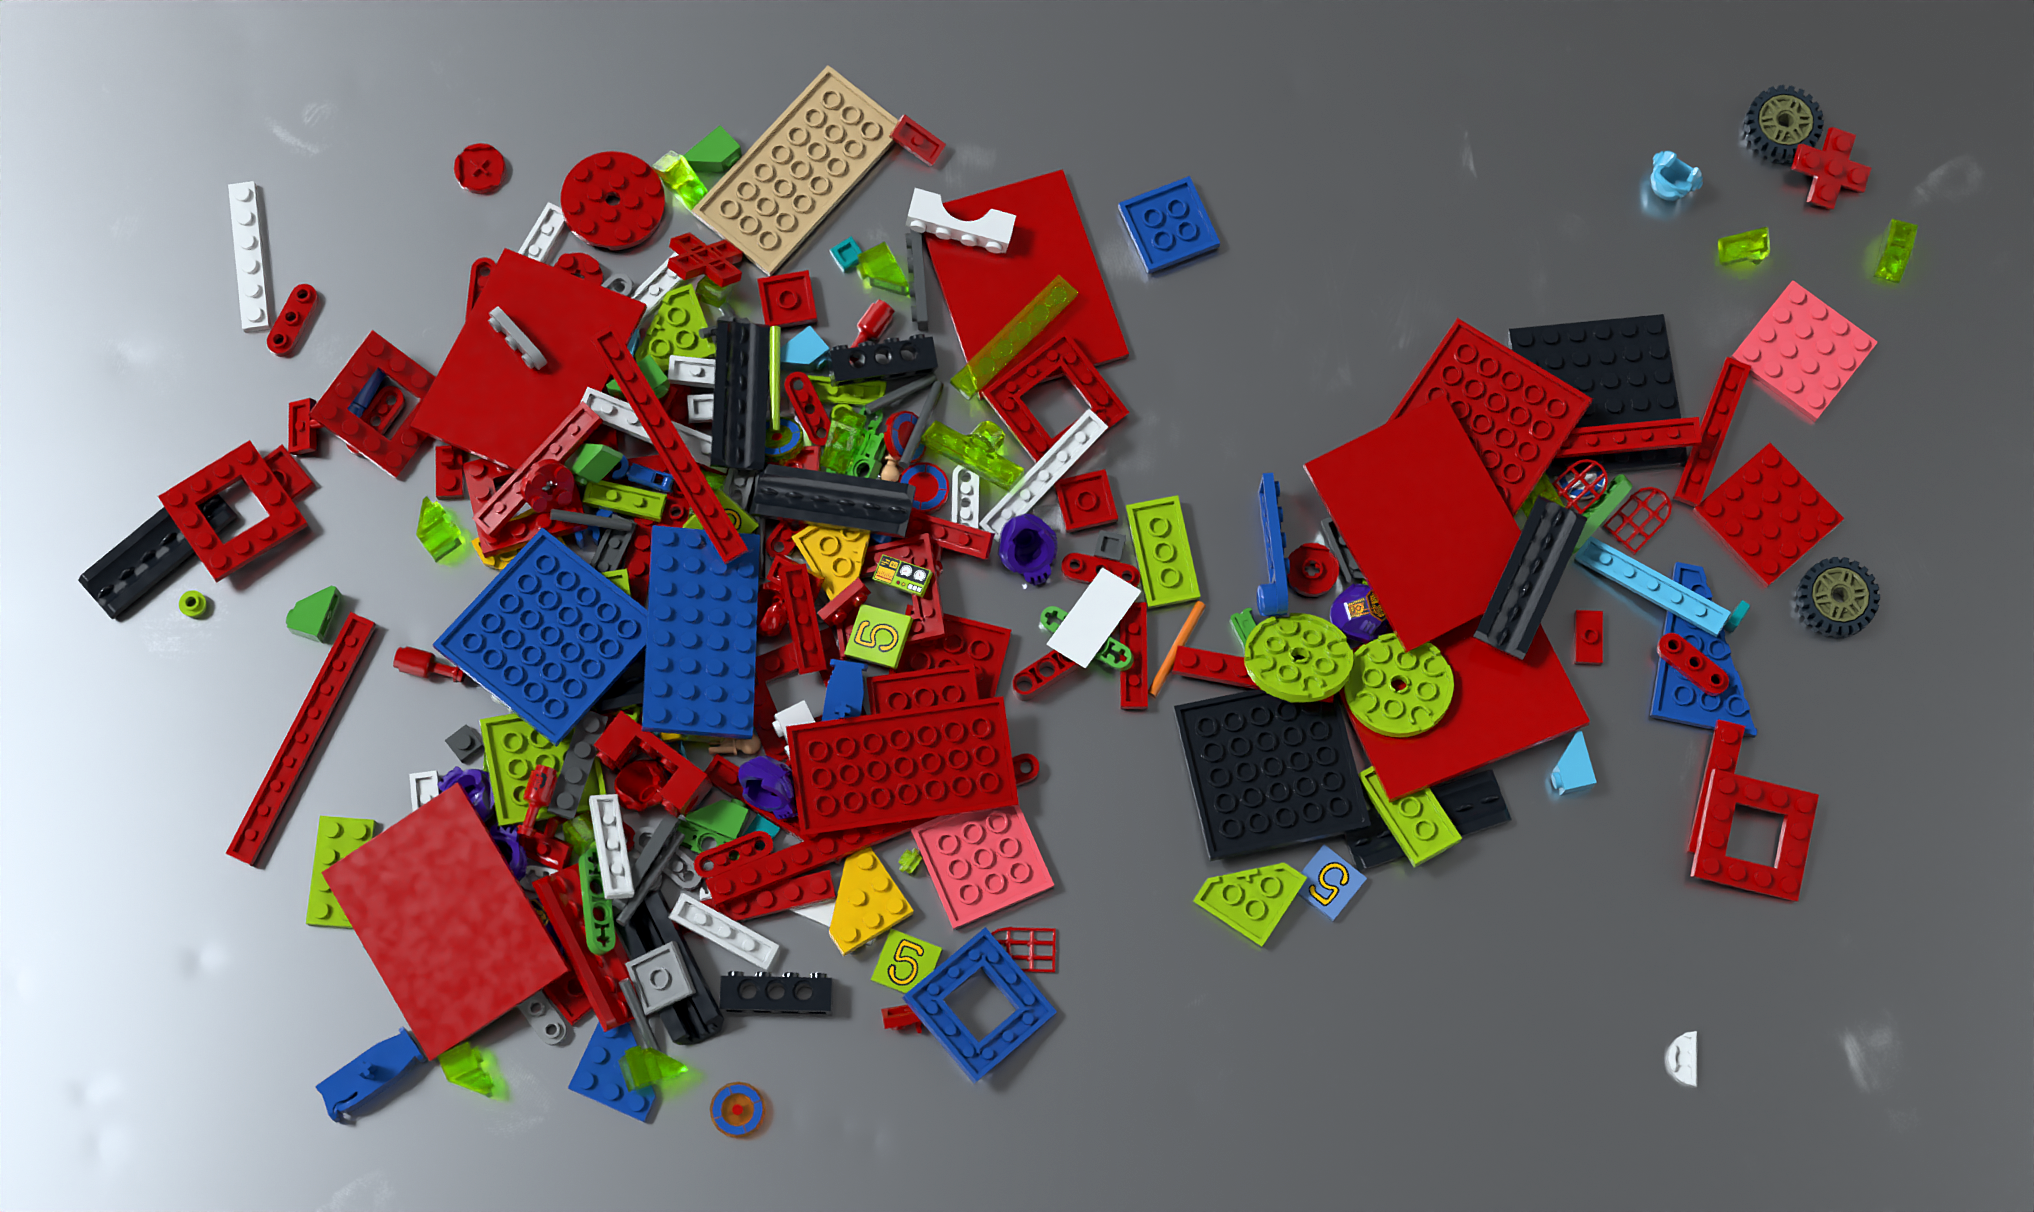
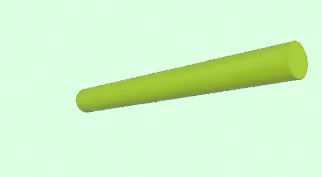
M779 326L770 327V432L780 431Z

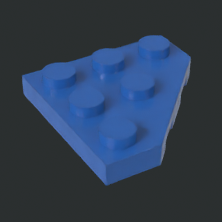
M598 1022L568 1089L645 1123L655 1102L656 1094L650 1082L629 1022L604 1032L600 1022Z

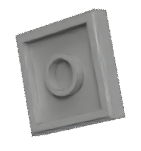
M676 941L669 942L625 963L645 1015H650L696 993Z

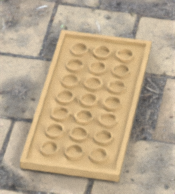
M827 65L692 209V214L721 238L741 250L747 259L768 276H771L895 143L889 135L899 120Z

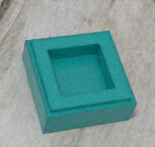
M852 236L830 249L831 255L844 273L866 260V256Z
M1742 600L1725 623L1723 629L1733 633L1750 609V605Z
M757 814L742 836L755 831H764L774 841L781 829ZM758 842L755 845L761 850L765 848L763 842Z

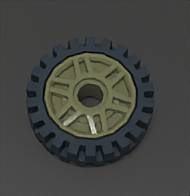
M1779 85L1776 89L1773 86L1768 88L1766 92L1765 90L1762 91L1753 100L1744 118L1743 124L1745 125L1743 131L1744 134H1747L1745 138L1747 143H1752L1750 148L1753 151H1759L1758 156L1763 158L1766 155L1768 156L1767 161L1770 162L1777 159L1778 164H1783L1785 160L1788 163H1793L1799 144L1811 147L1816 146L1823 131L1824 120H1821L1823 113L1822 110L1818 111L1820 105L1817 101L1812 103L1813 97L1810 94L1807 96L1803 95L1805 90L1800 88L1796 92L1794 91L1795 86L1789 85L1787 89H1785L1784 85ZM1779 122L1786 123L1788 127L1781 126Z
M1832 557L1829 560L1826 558L1816 563L1805 573L1796 591V596H1798L1796 606L1800 607L1798 611L1800 617L1804 616V623L1806 625L1811 624L1813 626L1811 630L1814 632L1820 631L1822 632L1821 635L1825 637L1831 635L1832 638L1838 639L1841 636L1847 638L1857 634L1872 621L1879 608L1880 594H1877L1879 586L1874 584L1875 577L1873 574L1868 575L1867 571L1869 569L1865 566L1859 567V562L1856 560L1849 562V558L1846 557L1842 559ZM1833 593L1841 595L1843 602L1835 601Z

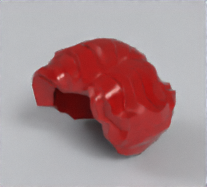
M770 581L761 584L758 589L756 633L761 636L774 637L781 633L783 627L789 621L782 587Z
M651 759L637 760L628 764L615 779V794H618L619 804L624 809L643 811L647 807L659 805L663 801L659 792L666 785L662 766Z

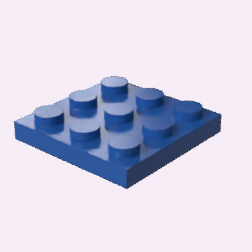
M1190 176L1118 203L1120 213L1148 274L1220 247L1218 236Z

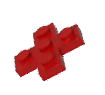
M1830 127L1822 150L1805 144L1798 145L1791 170L1814 177L1807 198L1808 203L1832 210L1835 207L1840 187L1858 193L1865 192L1871 167L1849 160L1856 137L1855 134Z
M690 232L671 238L669 248L679 255L669 258L667 267L684 281L704 274L722 288L741 280L742 272L732 264L742 261L743 252L724 239L706 245Z

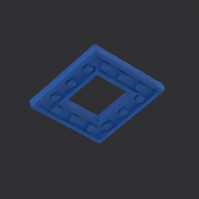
M986 927L902 997L973 1083H976L1057 1013L1054 1007ZM982 968L1014 1006L1016 1011L978 1042L943 999L978 969Z

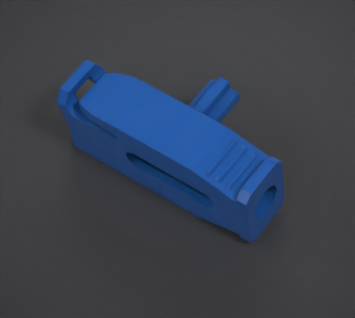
M831 659L830 666L835 667V669L832 671L830 680H828L822 721L860 716L864 695L862 671L867 672L868 665Z
M405 1027L398 1029L399 1035L375 1044L315 1086L322 1094L328 1115L334 1122L337 1123L341 1120L338 1112L345 1114L362 1107L401 1080L418 1061L423 1063L427 1060Z

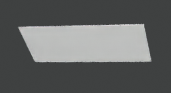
M1102 568L1046 645L1086 668L1141 593V590Z

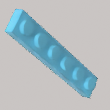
M1592 536L1582 545L1575 556L1576 561L1715 637L1719 635L1731 615V612Z

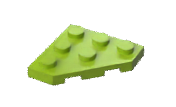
M692 283L666 293L663 304L657 315L655 314L646 332V337L634 355L637 363L650 354L663 373L668 374L670 355L703 359L715 357V345L712 337L701 339L699 335V329L708 326Z
M1286 863L1207 878L1193 902L1263 947L1307 877Z

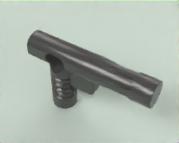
M723 303L720 306L724 316L718 317L717 320L750 323L748 318L738 319L729 303ZM716 326L699 329L701 339L716 336Z

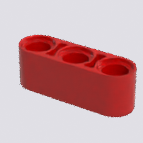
M1053 650L1014 676L1013 694L1018 700L1028 701L1074 672L1080 665L1074 661L1066 662L1062 658L1063 654ZM1043 667H1051L1054 670V674L1045 677L1040 674V670ZM1022 681H1027L1032 685V688L1028 691H1021L1017 685Z

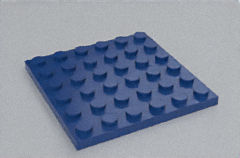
M541 528L432 645L434 649L557 747L646 649L648 610L548 531Z

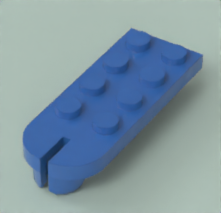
M1263 473L1258 490L1270 583L1258 586L1257 606L1262 616H1284L1288 613L1287 574L1290 573L1289 559L1284 558V548L1287 547L1286 534L1280 531L1281 522H1283L1282 506L1277 507L1278 497H1280L1279 481H1274L1273 473Z

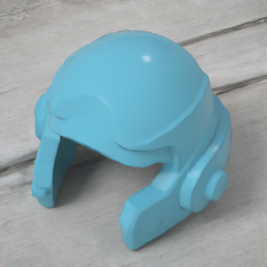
M1669 150L1661 151L1654 155L1652 159L1654 161L1652 164L1654 168L1650 180L1651 188L1657 196L1666 201H1675L1682 199L1690 191L1694 192L1696 189H1700L1703 185V177L1699 168H1693L1676 157V153Z

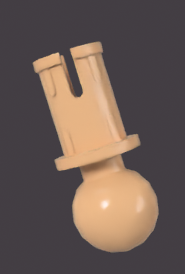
M886 449L885 455L881 460L886 465L880 469L879 478L880 480L897 482L900 475L896 466H899L900 460L896 461Z
M753 734L752 739L709 737L708 742L710 745L720 744L719 747H709L710 755L734 753V756H737L738 750L752 755L758 752L761 746L760 739L755 734Z

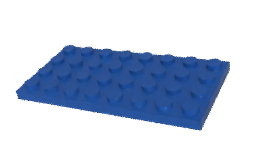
M652 526L642 731L752 739L760 535L739 533L748 548V552L725 565L705 530Z

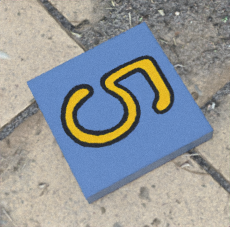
M1323 844L1302 870L1301 874L1306 876L1307 879L1297 894L1333 922L1363 885L1367 877Z

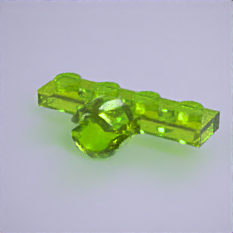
M935 420L921 436V444L1009 493L1024 475V468L996 453L1003 445L1005 435L1003 430L992 421H982L970 434L963 435Z

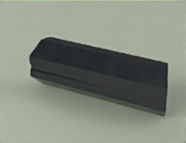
M661 889L653 890L647 893L626 926H622L616 921L621 912L615 916L613 921L632 960L669 942H677L696 993L658 1010V1013L672 1042L677 1045L702 1043L710 1036H714L721 1031L724 1017L677 922L669 919L671 910Z

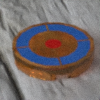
M728 1083L720 1088L712 1098L710 1105L711 1120L717 1130L727 1137L739 1139L752 1135L758 1131L765 1119L766 1106L760 1092L748 1083Z

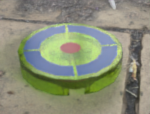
M780 417V431L770 432L769 420H766L765 461L775 463L779 462L778 459L785 458V460H788L798 454L804 445V434L800 424L793 419Z

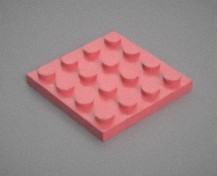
M1792 280L1731 358L1752 366L1749 372L1751 376L1815 422L1878 341Z
M1019 805L939 816L911 828L912 835L953 930L1054 888V883Z

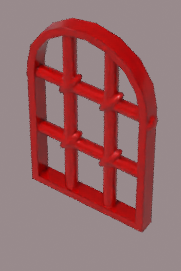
M1589 459L1579 460L1568 466L1567 470L1539 495L1543 496L1554 486L1558 492L1551 501L1556 502L1563 495L1568 501V505L1565 508L1570 509L1573 506L1579 512L1578 514L1581 515L1595 501H1598L1605 492L1608 484L1607 472L1596 461ZM1580 463H1591L1580 474L1574 469ZM1597 465L1603 473L1589 484L1584 479L1586 477L1584 475ZM1571 471L1575 475L1573 477L1575 479L1562 489L1557 482ZM1605 477L1604 488L1598 494L1594 490L1595 485ZM1580 480L1586 487L1572 500L1567 494L1568 490ZM1590 491L1595 498L1581 509L1577 505L1578 501Z
M1641 488L1630 495V498L1602 527L1635 555L1666 524L1672 509L1670 499L1665 492L1658 488ZM1644 491H1653L1644 501L1636 496ZM1658 493L1665 500L1653 511L1647 505ZM1634 499L1639 503L1637 504L1638 507L1627 517L1622 510ZM1667 504L1668 513L1663 520L1659 516V512ZM1644 508L1650 514L1638 526L1633 522V517ZM1619 514L1623 518V523L1613 531L1607 525ZM1655 518L1661 524L1648 535L1643 531L1645 530L1644 527ZM1629 523L1634 528V532L1624 541L1617 534ZM1640 533L1646 539L1634 550L1629 543Z
M1010 926L997 929L991 933L994 936L998 932L1007 931V940L997 941L1006 946V952L1012 959L1029 961V969H1021L1023 972L1055 973V953L1057 952L1055 948L1056 928H1015ZM1011 931H1030V940H1013L1014 938H1011ZM1034 932H1053V941H1037V939H1034ZM1011 944L1030 946V955H1013L1011 953ZM1034 945H1053L1052 956H1036L1037 954H1034ZM1034 960H1052V969H1034Z

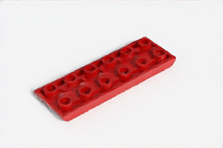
M579 863L533 881L532 885L604 1032L633 1020V1014L619 985L620 981L629 978L635 991L625 963L630 962V959L616 931L615 945L604 955H596L588 948ZM591 882V883H590V889H591V891H592L594 894H597V892H596V890H595V888H594V886H593V884H592V882ZM594 908V918L598 921H603V912L598 908ZM600 937L597 938V942H601L602 946L606 944Z

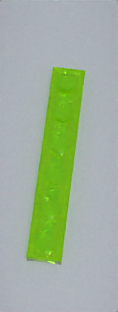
M1058 275L950 379V384L966 399L970 400L1077 296L1078 291Z

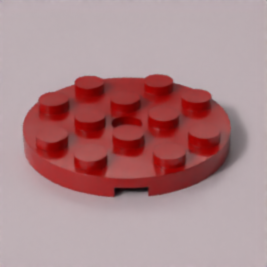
M600 152L584 158L570 170L561 189V210L569 229L588 245L609 248V250L631 248L648 239L658 228L665 207L664 188L657 173L642 159L625 152ZM608 195L617 196L618 198L620 197V202L617 205H609L606 199Z

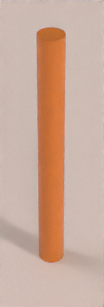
M1197 601L1148 689L1150 696L1156 698L1174 666L1177 645L1185 646L1206 608L1204 603Z

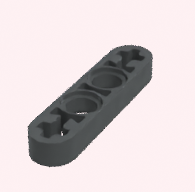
M669 813L664 816L631 869L634 893L680 825L681 820ZM631 898L613 899L612 905L623 911Z

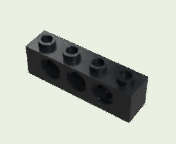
M924 334L912 335L909 337V340L899 341V338H889L881 344L866 341L859 343L858 347L848 348V345H838L833 347L826 356L832 387L929 374L931 372L934 373L938 368L933 336L925 337ZM901 351L911 352L913 360L907 361L903 359ZM883 354L886 356L888 364L882 365L878 363L876 355ZM858 358L862 362V367L854 368L850 364V359Z
M729 971L728 976H721L719 1009L722 1013L832 1015L833 979L827 978L825 973H811V977H800V973L785 972L783 977H772L771 972H756L755 976H744V972ZM752 985L756 987L757 991L754 997L750 999L742 997V990L746 986ZM775 986L784 988V994L779 999H772L769 996L770 990ZM801 987H809L812 989V995L806 1000H801L797 997L798 990Z

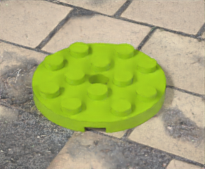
M1290 613L1288 617L1277 619L1275 616H1272L1259 623L1251 631L1245 645L1244 663L1251 679L1268 694L1292 703L1313 702L1328 698L1344 687L1352 672L1353 650L1350 649L1345 634L1329 621L1310 614ZM1299 654L1304 656L1305 659L1296 660L1295 662L1292 656Z
M1395 633L1378 636V639L1366 645L1363 644L1354 653L1352 672L1347 683L1344 685L1346 701L1354 716L1372 731L1391 737L1414 736L1435 726L1446 714L1454 689L1450 665L1447 664L1437 647L1428 642L1405 653ZM1394 680H1402L1406 683V687L1397 692L1391 686V683Z

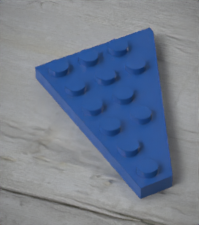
M1676 562L1674 564L1672 580L1712 601L1713 596L1710 588L1707 586V578L1703 567ZM1667 610L1663 636L1668 633H1676L1683 637L1726 672L1729 684L1722 694L1718 696L1707 695L1659 656L1650 717L1712 730L1715 729L1716 720L1720 719L1744 725L1743 736L1755 738L1757 736V728L1754 727L1749 712L1750 707L1744 697V689L1738 671L1735 670L1729 644L1725 640L1724 629L1722 628L1719 635L1715 637ZM1669 642V643H1668V646H1669L1670 649H1672V650H1676V649H1677V646H1676L1675 643H1673V642ZM1691 659V666L1698 667V662ZM1711 677V681L1714 684H1719L1717 677Z

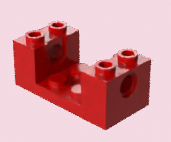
M623 711L618 713L594 744L598 751L596 756L612 771L615 767L621 771L631 762L640 749H643L642 752L654 761L658 757L664 765L663 767L673 775L659 792L660 797L663 798L661 804L669 814L676 818L682 816L685 819L688 813L695 810L713 786L705 772L651 732L642 731V726Z

